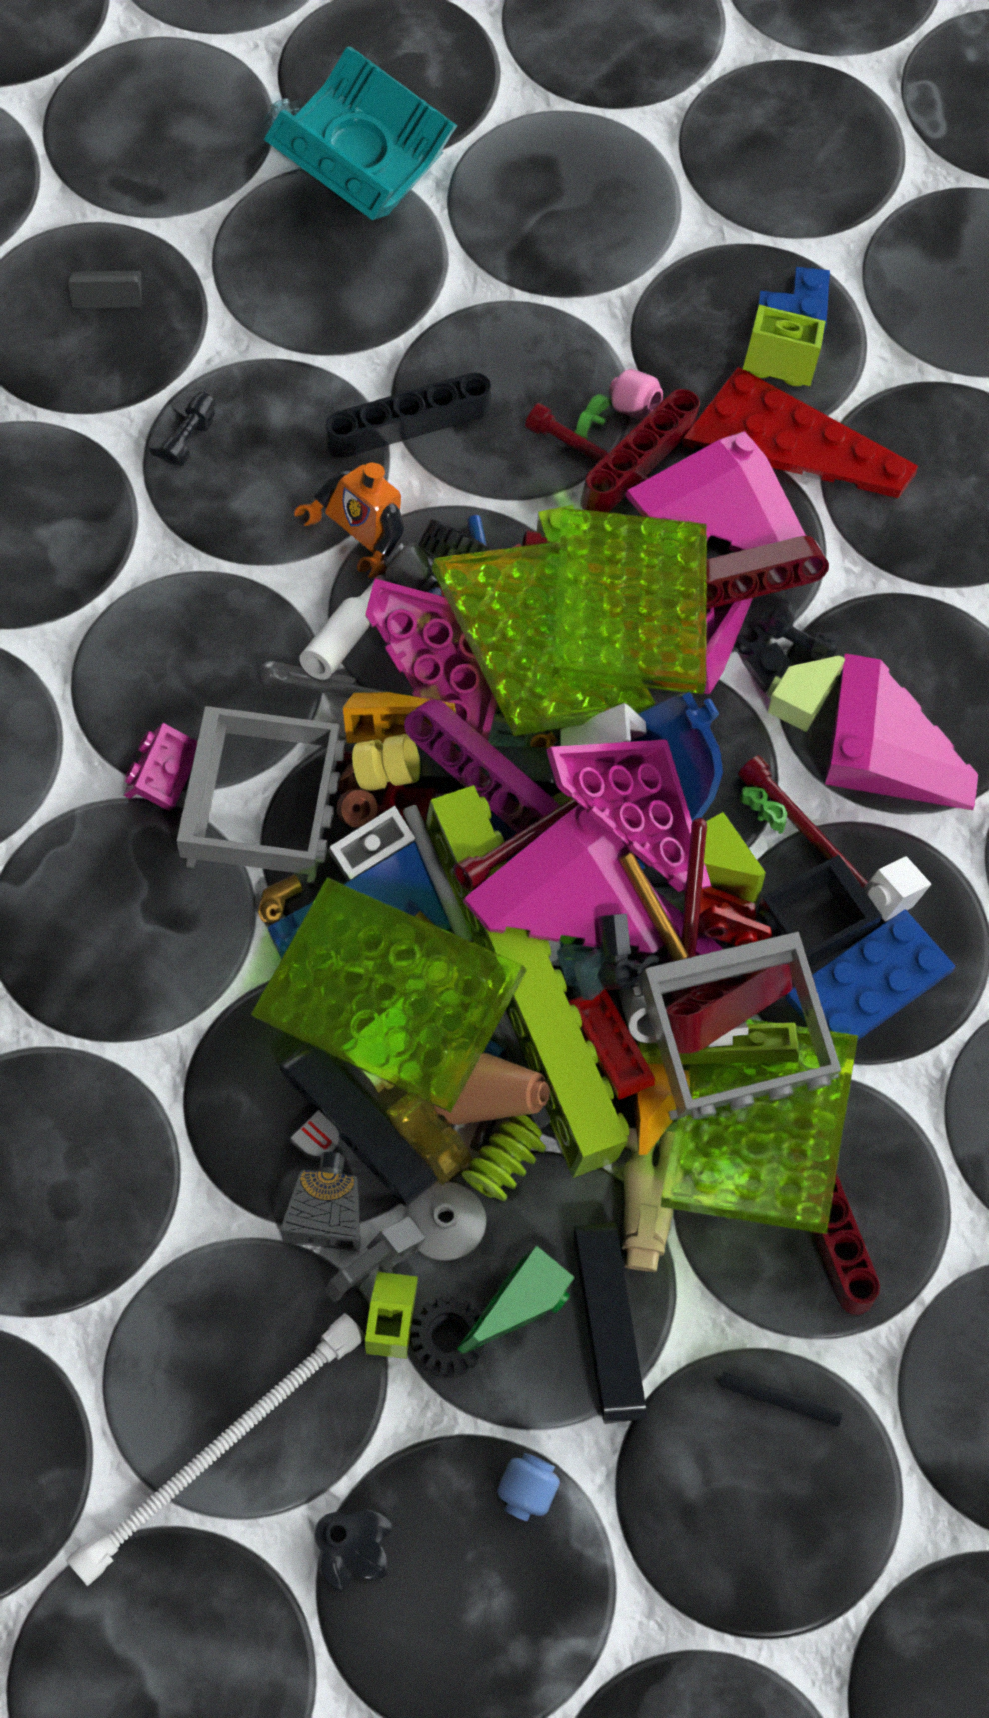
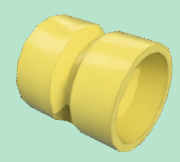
M407 734L387 737L384 743L378 739L359 742L353 748V769L356 780L362 790L386 788L387 782L399 786L415 783L419 780L421 767L418 749L415 742Z

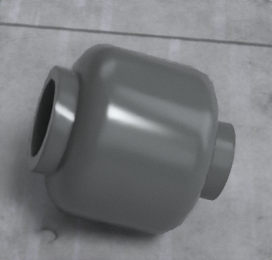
M401 543L384 562V565L387 567L385 577L391 583L427 592L438 581V578L434 575L438 562L417 543H410L407 546Z

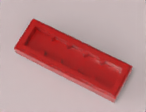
M604 987L568 1001L569 1005L574 1004L577 1007L582 1019L580 1030L586 1041L590 1040L594 1045L598 1063L609 1080L618 1100L655 1085L654 1074Z

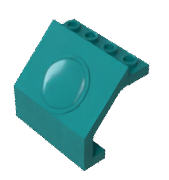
M350 46L345 48L320 90L295 116L286 110H281L263 140L373 221L389 215L443 154L444 146L457 125Z

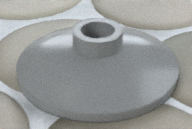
M440 1182L433 1184L415 1199L406 1211V1217L409 1216L426 1237L418 1251L433 1260L447 1262L466 1257L478 1247L485 1233L486 1214L481 1201L471 1190L457 1183ZM448 1211L454 1218L448 1223H443L439 1220L438 1216L441 1212Z

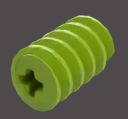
M526 1115L508 1117L509 1122H502L498 1129L500 1134L495 1133L489 1138L490 1146H483L479 1150L480 1158H474L470 1161L469 1168L471 1171H462V1177L466 1182L487 1197H494L505 1201L507 1195L501 1189V1186L505 1185L515 1189L517 1183L511 1177V1174L515 1173L523 1177L527 1174L521 1165V1161L535 1164L536 1158L530 1150L532 1148L539 1152L546 1150V1146L540 1140L542 1135L540 1128Z

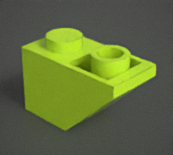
M377 1272L365 1336L366 1354L407 1359L418 1283L417 1276Z

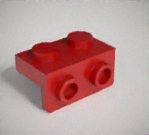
M713 887L702 889L698 932L705 934L709 938H717L733 944L736 947L765 940L772 935L771 927L756 922L755 903Z

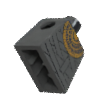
M323 1152L321 1154L319 1171H300L281 1227L283 1243L360 1252L358 1177L343 1174L344 1155L336 1152Z

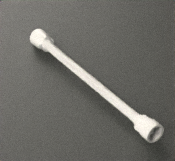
M344 1313L330 1325L328 1330L321 1336L322 1342L315 1347V1354L311 1353V1357H307L306 1360L302 1361L303 1364H299L298 1367L294 1368V1371L290 1372L291 1375L288 1374L286 1378L282 1379V1382L278 1383V1386L275 1385L274 1389L270 1390V1393H266V1397L263 1396L262 1400H258V1404L255 1403L253 1405L254 1408L250 1407V1411H246L245 1414L241 1415V1418L237 1419L238 1422H233L234 1426L230 1425L229 1429L225 1430V1433H221V1437L218 1436L217 1440L212 1441L213 1444L210 1443L208 1447L204 1448V1451L200 1452V1455H196V1459L193 1458L191 1460L192 1463L188 1462V1466L183 1467L184 1470L180 1469L179 1474L176 1473L175 1477H171V1481L168 1480L166 1482L167 1485L163 1484L162 1488L158 1489V1492H154V1496L151 1495L149 1497L150 1500H145L146 1503H142V1507H137V1511L134 1510L133 1515L130 1514L128 1516L129 1519L125 1518V1522H121L120 1526H116V1530L113 1529L111 1531L112 1534H104L98 1540L93 1537L88 1543L80 1546L72 1553L66 1561L81 1580L89 1586L97 1579L106 1567L113 1562L111 1556L118 1551L119 1543L123 1544L124 1539H128V1535L132 1536V1532H136V1528L140 1529L141 1524H145V1520L149 1521V1517L154 1516L153 1513H158L157 1509L161 1510L162 1505L166 1506V1502L171 1501L170 1498H175L174 1494L178 1495L179 1490L182 1491L183 1487L188 1486L187 1483L190 1484L192 1480L196 1479V1476L200 1475V1472H204V1468L207 1469L209 1467L208 1464L212 1465V1461L217 1460L216 1457L220 1458L221 1454L225 1453V1450H229V1446H233V1442L236 1443L237 1439L242 1438L241 1435L244 1436L246 1432L250 1431L249 1428L254 1427L253 1424L257 1425L258 1421L262 1420V1417H266V1413L269 1414L270 1410H274V1406L277 1407L279 1405L278 1402L281 1403L282 1399H286V1395L289 1396L291 1394L290 1391L294 1392V1388L302 1385L303 1381L307 1380L306 1377L310 1378L311 1374L315 1373V1370L317 1371L319 1367L323 1366V1363H330L335 1357L338 1360L341 1359L345 1354L351 1352L363 1342L365 1335L352 1318Z

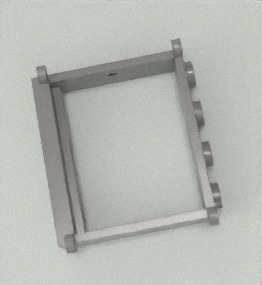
M205 706L177 836L179 855L181 858H187L186 867L195 868L196 861L203 860L308 875L307 884L315 885L318 862L324 863L327 855L328 840H323L324 829H331L333 822L334 806H330L329 802L331 794L337 795L340 772H335L337 761H344L346 739H342V735H340V724ZM226 733L327 746L308 852L205 838Z
M799 932L646 968L638 978L641 986L632 988L634 997L644 996L676 1106V1110L668 1112L670 1120H677L690 1114L692 1120L703 1119L716 1114L715 1108L729 1104L731 1110L742 1109L755 1104L754 1098L765 1095L769 1096L770 1101L785 1098L793 1094L792 1088L804 1085L807 1086L808 1091L817 1090L831 1085V1080L839 1077L838 1073L841 1071V1067ZM788 963L820 1068L692 1100L661 994Z

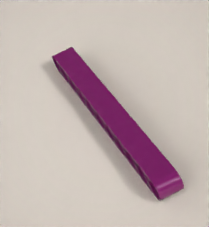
M436 699L428 700L406 716L404 728L409 738L465 788L474 785L479 797L484 796L490 810L516 833H519L539 820V818L560 806L442 701ZM424 716L431 721L432 727L426 723ZM452 741L458 744L461 752L456 750ZM481 767L488 771L490 778L482 772ZM510 792L518 798L519 803L512 799ZM654 888L681 931L678 934L681 941L684 914ZM698 932L696 956L724 950L713 939ZM665 945L654 953L661 961H673Z

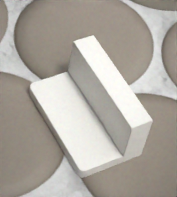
M623 703L561 729V746L631 742V740L646 734V721L626 703Z

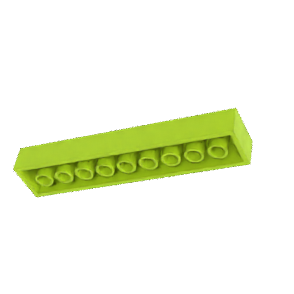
M473 785L431 799L425 827L474 940L473 945L481 949L528 1066L531 1070L541 1073L549 1085L550 1095L545 1105L550 1117L549 1124L571 1176L575 1178L617 1162L628 1142L627 1136L630 1135L629 1127L622 1113L617 1114L611 1100L614 1099V1094L609 1080L605 1076H600L595 1065L598 1063V1057L594 1045L590 1040L585 1041L580 1030V1027H582L580 1013L574 1004L569 1005L564 992L567 991L564 976L559 969L554 970L549 959L551 948L548 940L529 938L528 930L506 927L504 933L490 932L463 902V899L471 892L465 890L455 877L453 866L467 856L482 857L505 842L499 830L494 831L489 821L491 810L484 796L479 797ZM507 860L489 870V876L486 877V880L504 866Z

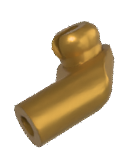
M295 874L263 890L258 907L259 917L263 922L273 924L279 921L283 915L285 900L303 891Z

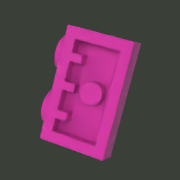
M165 723L161 724L154 732L148 730L138 747V750L142 752L138 763L133 762L125 775L124 782L128 786L123 796L131 799L138 794L168 811L174 809L192 770L198 741Z

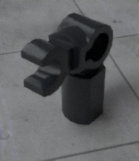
M627 914L598 916L601 954L606 959V962L601 965L599 970L600 983L607 990H628L640 985L638 979L651 963L659 962V957L655 955L639 956L635 960H628L627 954H631Z

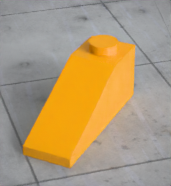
M391 692L353 693L343 707L346 742L359 743L378 739L384 743L387 737L406 734L404 728L406 716L426 701L432 699ZM443 702L456 713L455 703ZM424 716L426 723L432 727L431 721Z
M648 1064L655 1076V1085L632 1094L639 1155H647L673 1122V1120H670L668 1112L676 1110L664 1064ZM684 1070V1074L690 1091V1072L689 1070Z

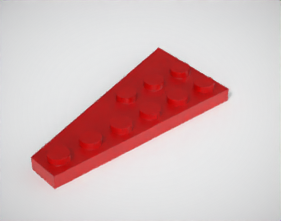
M740 367L735 370L683 438L682 446L692 449L695 448V445L707 447L720 439L745 431L765 454L772 468L800 475L805 471L821 475V480L833 483L835 479L854 483L858 489L895 498L901 496L918 470V465Z

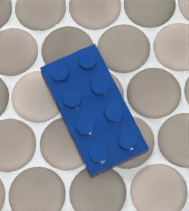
M906 909L812 975L837 1055L954 971L955 965ZM793 988L786 995L785 999L806 1023L796 988Z

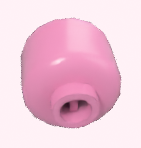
M634 369L625 370L619 377H615L609 388L611 403L614 409L619 413L638 420L645 419L663 401V391L660 388L658 379Z

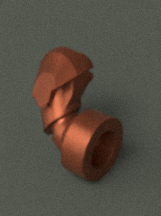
M353 763L349 764L339 780L337 795L341 794V797L337 802V814L345 825L360 828L376 818L378 806L374 796L361 789L355 777Z

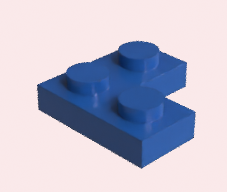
M796 267L793 294L760 291L758 306L763 305L826 321L825 334L830 270Z

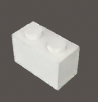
M394 806L331 845L328 852L348 882L414 842L415 837Z

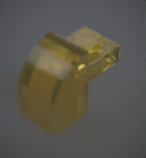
M417 1086L386 1111L395 1129L432 1168L440 1184L444 1185L472 1160L459 1133L439 1119L426 1093Z

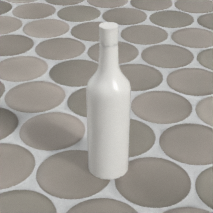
M383 575L376 577V579L389 582ZM374 581L361 596L350 597L344 600L301 653L299 661L309 675L321 680L328 679L369 628L370 623L365 613Z

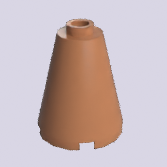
M451 1045L440 1057V1059H446L442 1071L435 1070L433 1076L432 1096L435 1110L438 1115L445 1116L447 1119L444 1121L445 1123L452 1125L535 1114L547 1104L550 1095L549 1085L541 1073L467 1045Z

